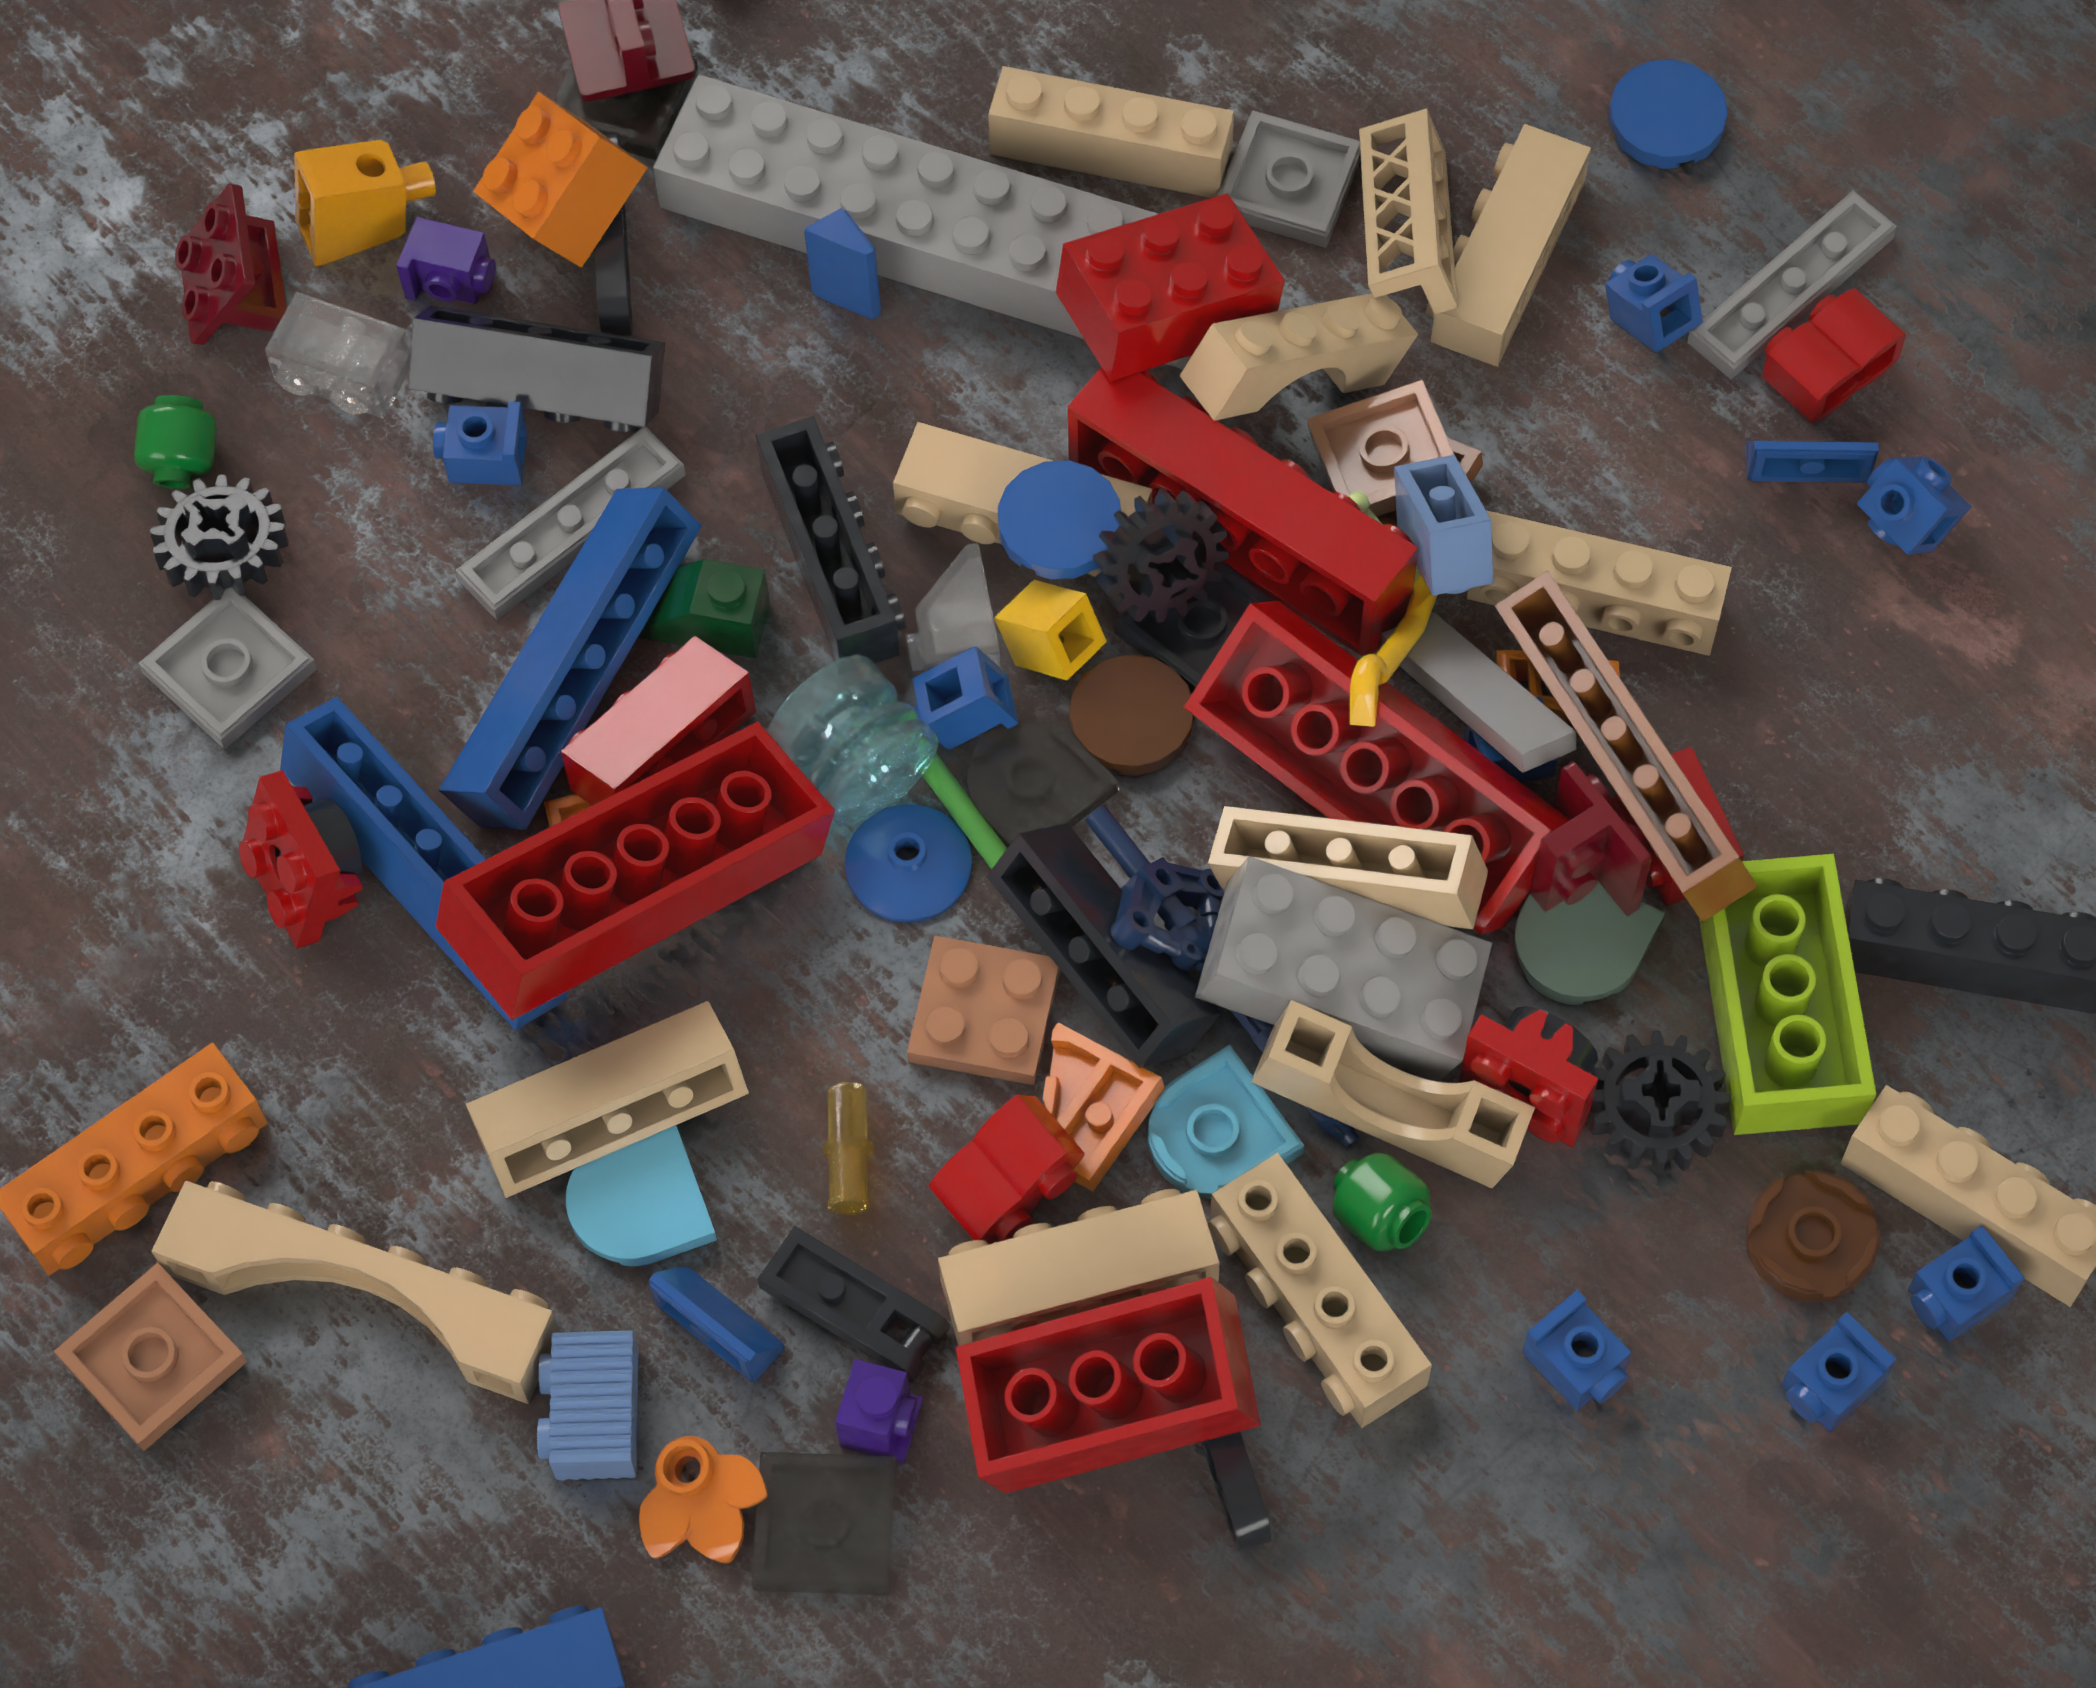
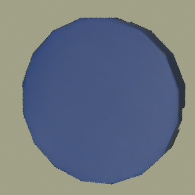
M1673 59L1648 61L1629 70L1615 85L1608 111L1609 125L1616 134L1615 141L1622 151L1642 164L1662 169L1679 168L1680 163L1689 162L1694 159V164L1707 158L1720 144L1728 115L1725 94L1714 78L1693 64Z
M1069 460L1042 462L1021 471L1005 487L997 507L999 540L1012 561L1020 567L1022 563L1025 567L1035 570V575L1050 580L1077 578L1099 568L1093 561V555L1108 549L1099 535L1101 531L1115 532L1119 527L1114 514L1118 510L1121 511L1120 499L1110 481L1092 467Z

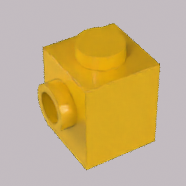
M1033 580L994 617L1015 666L1063 680H1068L1107 642L1086 593L1038 580Z

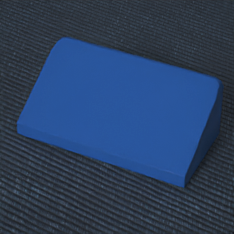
M841 207L805 228L804 234L811 291L825 301L873 320L880 316L881 311L875 248L850 214Z
M1747 440L1745 445L1747 480L1867 483L1869 476L1873 472L1879 452V444L1875 442Z
M678 1267L655 1272L649 1279V1286L655 1305L747 1380L756 1382L783 1351L784 1344L781 1340L694 1270L688 1267Z

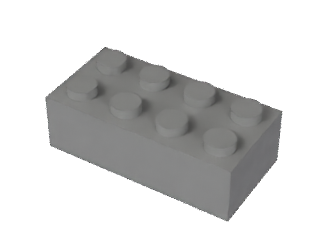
M1249 856L1227 882L1195 997L1272 1025L1279 1019L1291 1000L1352 1026L1354 1034L1361 1045L1388 1065L1416 1076L1439 1082L1463 1060L1467 1036L1471 1029L1492 942Z

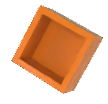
M538 91L528 108L519 116L515 128L496 157L485 168L483 176L473 192L531 238L582 268L648 167L590 124Z

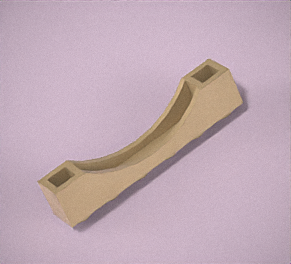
M185 1180L151 1251L157 1262L170 1276L223 1295L255 1285L291 1280L333 1282L368 1291L400 1306L428 1327L453 1356L468 1383L529 1404L539 1381L540 1354L551 1353L552 1333H560L552 1310L548 1309L549 1304L542 1298L519 1289H514L510 1295L487 1288L488 1283L486 1280L465 1269L454 1267L451 1268L448 1274L426 1266L427 1261L423 1257L403 1247L391 1246L388 1252L366 1245V1239L357 1232L340 1225L331 1224L328 1230L305 1223L306 1219L302 1214L281 1204L270 1203L267 1209L245 1202L246 1198L242 1193L219 1182H209L207 1188Z

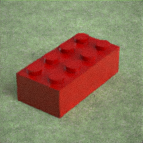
M1213 1277L955 1347L978 1478L1005 1494L1261 1426L1235 1295Z

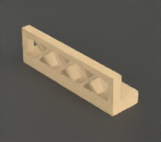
M1427 108L1359 129L1368 286L1373 297L1377 298L1421 285L1434 315L1458 308L1446 152ZM1406 137L1390 156L1377 151V146ZM1395 175L1407 178L1393 194L1381 190ZM1398 213L1410 217L1396 233L1383 229ZM1400 253L1414 257V264L1384 272L1387 266Z

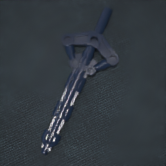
M1105 805L1098 807L1087 816L1085 822L1130 878L1121 888L1123 892L1116 921L1111 925L1110 929L1113 939L1121 947L1128 950L1136 949L1141 945L1157 954L1163 952L1171 956L1173 963L1179 969L1189 971L1195 967L1202 974L1221 906L1220 900L1224 896V891L1211 869L1202 871L1168 863L1164 857L1150 863ZM1188 907L1196 909L1198 916H1195ZM1156 913L1164 921V927L1168 931L1155 925L1154 918ZM1230 1010L1253 1037L1252 1041L1263 1053L1274 1025ZM1304 1106L1322 1130L1341 1140L1346 1147L1351 1146L1360 1138L1354 1131V1127Z

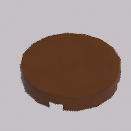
M1127 654L1103 660L1085 672L1072 691L1069 725L1075 745L1091 763L1104 769L1105 765L1110 769L1119 770V774L1131 776L1159 771L1180 756L1187 745V739L1191 735L1194 715L1184 708V705L1191 696L1188 685L1174 668L1153 657Z
M1805 1171L1804 1174H1795L1790 1177L1785 1175L1773 1180L1755 1200L1745 1227L1747 1254L1758 1275L1778 1293L1803 1302H1829L1853 1292L1870 1274L1881 1245L1880 1227L1878 1230L1877 1221L1873 1215L1875 1211L1867 1196L1847 1179L1825 1171Z

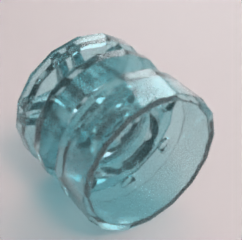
M861 655L841 658L818 670L798 686L780 706L770 723L768 734L835 809L833 820L837 824L847 826L867 820L875 813L890 807L905 795L923 776L934 759L939 744L937 736L925 721L919 720L916 710L909 703L897 701L898 694L894 685L869 657Z

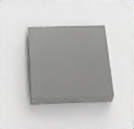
M1252 110L1218 196L1228 193L1249 226L1327 248L1361 161L1360 141Z
M233 586L224 589L220 600L213 599L138 663L142 673L224 750L317 670L314 659L244 595L239 596Z

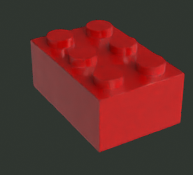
M1226 193L1063 243L1056 294L1110 381L1192 356L1210 326L1214 323L1278 311L1285 280L1229 194Z

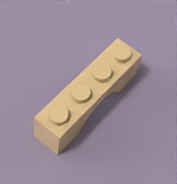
M1370 293L1214 323L1210 326L1181 372L1180 377L1215 421L1258 412L1284 387L1298 378L1319 369L1326 371L1342 393L1384 385L1418 336V333L1403 316L1400 307L1387 295L1374 298L1373 294Z
M1293 1000L1289 1002L1274 1024L1251 1081L1256 1085L1490 1188H1493L1514 1165L1535 1107L1477 1081L1443 1083L1416 1077L1398 1070L1366 1050L1356 1038L1352 1026Z

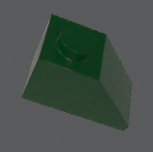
M702 559L679 567L637 638L684 646L696 636L718 652L756 659L770 609L765 570Z

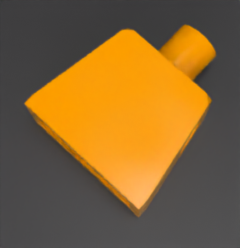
M381 139L294 152L295 222L315 267L399 238L406 232V203L436 195L435 181L429 164L423 161L399 168L389 144Z

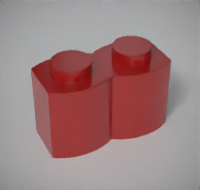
M1850 289L1838 297L1831 294L1815 306L1809 315L1808 322L1794 330L1791 327H1786L1771 339L1765 349L1767 357L1762 378L1814 424L1837 410L1857 390L1866 387L1884 374L1900 358L1906 334L1857 289Z
M1017 1094L997 1110L981 1127L973 1140L959 1150L938 1171L928 1187L973 1240H984L989 1245L1012 1239L1015 1232L1031 1225L1033 1219L1029 1214L1043 1197H1046L1048 1200L1053 1199L1073 1184L1078 1176L1074 1169L1085 1153L1036 1096Z

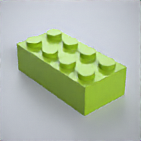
M1834 854L1742 861L1758 887L1704 922H1701L1699 919L1722 1065L1726 1074V1090L1728 1094H1731L1729 1108L1734 1135L1859 1125L1872 1107L1876 1097V1089Z

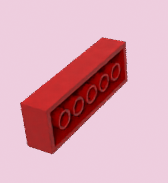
M1101 367L1067 406L1069 461L1092 467L1099 474L1151 488L1152 504L1155 503V497L1160 489H1165L1174 500L1182 490L1187 491L1196 502L1203 500L1216 514V520L1227 531L1228 536L1221 541V544L1229 552V558L1223 560L1225 564L1275 601H1280L1298 616L1362 657L1374 654L1382 644L1381 633L1395 628L1405 616L1413 593L1419 548L1413 544L1409 536L1398 527L1391 524L1382 525L1361 512L1355 501L1341 492L1331 493L1318 485L1296 463L1286 459L1280 461L1264 451L1245 431L1235 427L1229 429L1217 420L1214 421L1204 407L1196 400L1188 396L1179 397L1159 385L1155 377L1147 370L1110 381Z
M1280 601L1250 603L1189 697L1184 708L1329 819L1472 835L1488 870L1473 930L1482 935L1506 927L1531 891L1541 838L1570 821V819L1388 682L1378 685L1376 725L1374 727L1351 725L1350 684L1353 670L1358 660Z
M757 721L445 880L435 927L509 1018L514 1020L821 856L835 809Z

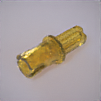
M843 1081L838 1082L837 1085L830 1087L828 1090V1140L822 1144V1154L829 1158L828 1209L836 1214L854 1215L864 1213L870 1209V1200H868V1157L874 1153V1143L867 1139L866 1089L862 1084Z

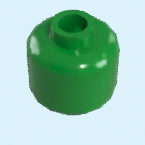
M178 395L156 397L154 405L143 408L137 416L134 449L135 464L143 471L154 475L153 483L157 486L172 489L189 488L191 479L203 477L213 469L217 431L216 419L213 415L203 410V402L200 400Z
M1373 1153L1361 1160H1351L1340 1169L1333 1183L1335 1195L1332 1201L1333 1216L1342 1227L1370 1249L1386 1252L1395 1248H1407L1420 1238L1429 1225L1432 1216V1209L1429 1206V1188L1420 1177L1391 1155Z

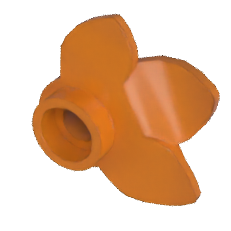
M683 1436L671 1441L664 1447L656 1461L655 1478L657 1485L649 1492L640 1506L639 1524L644 1546L652 1558L659 1559L672 1552L685 1540H688L694 1549L711 1560L724 1564L733 1561L744 1539V1519L741 1509L757 1505L768 1497L766 1484L759 1469L741 1455L719 1454L712 1444L697 1436ZM691 1461H699L701 1467L699 1476L692 1482L684 1483L681 1478L683 1467Z

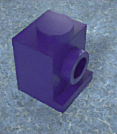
M420 217L415 218L396 265L405 298L417 301L420 291H423L435 299L445 302L460 300L477 304L480 294H487L490 291L496 272L495 259L490 258L483 232Z
M854 1359L835 1420L840 1447L905 1464L923 1404V1397L910 1394L907 1372Z

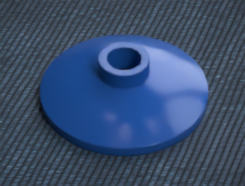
M913 804L898 805L875 813L858 827L847 847L845 872L853 895L873 914L894 922H921L944 913L960 899L971 877L972 855L964 832L950 817L927 806ZM903 848H915L919 851V854L912 860H902L896 856L897 851Z

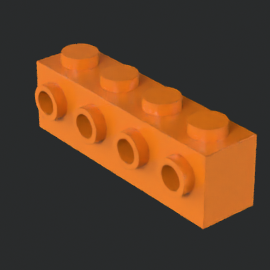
M212 1042L0 1188V1210L49 1277L59 1269H69L81 1263L90 1255L93 1245L113 1231L125 1230L137 1224L147 1214L150 1205L171 1191H181L185 1180L195 1183L203 1174L204 1168L225 1153H236L247 1147L257 1137L259 1129L268 1124L256 1098Z

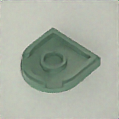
M1599 881L1595 888L1577 903L1567 905L1563 901L1546 913L1533 896L1529 894L1519 913L1513 938L1515 954L1520 967L1526 974L1525 978L1535 990L1549 999L1560 1003L1582 1005L1586 1001L1602 999L1612 994L1616 995L1628 986L1637 973L1663 923L1665 912L1641 901L1639 910L1626 916Z

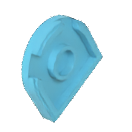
M1230 1045L1170 1082L1155 1102L1148 1121V1149L1158 1172L1171 1185L1184 1193L1197 1190L1200 1198L1211 1199L1212 1193L1277 1152L1286 1164L1304 1154L1305 1145L1262 1087L1251 1082L1253 1075Z
M676 1125L577 1167L569 1178L566 1190V1210L571 1227L583 1247L602 1258L619 1262L621 1265L628 1267L643 1266L717 1241L712 1222Z

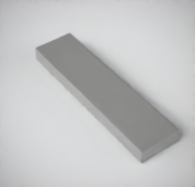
M1852 191L1703 319L1702 324L1689 332L1687 343L1732 380L1765 351L1768 343L1778 332L1786 327L1792 328L1822 299L1831 294L1893 240L1897 226L1855 191Z
M642 427L457 568L455 571L458 581L498 620L574 562L616 489L664 487L667 490L686 475L684 464L647 427Z
M1435 612L1431 613L1425 631L1399 665L1522 773L1576 750V731ZM1396 627L1381 633L1382 646Z

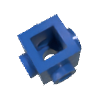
M1921 456L1890 458L1884 461L1869 476L1866 484L1870 489L1857 503L1870 517L1868 525L1871 530L1888 544L1898 545L1907 555L1933 552L1972 507L1950 485L1953 480L1950 473L1940 463L1927 456L1923 458Z

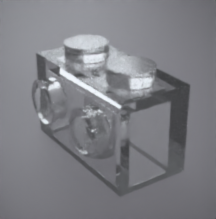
M299 292L295 293L264 349L274 380L282 388L300 396L310 393L328 399L343 411L355 415L365 412L384 419L410 371L411 345L406 329Z

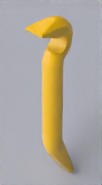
M1421 573L1418 576L1402 621L1376 655H1364L1357 661L1350 684L1351 725L1371 727L1376 725L1378 685H1382L1390 679L1425 631L1437 595L1432 596Z

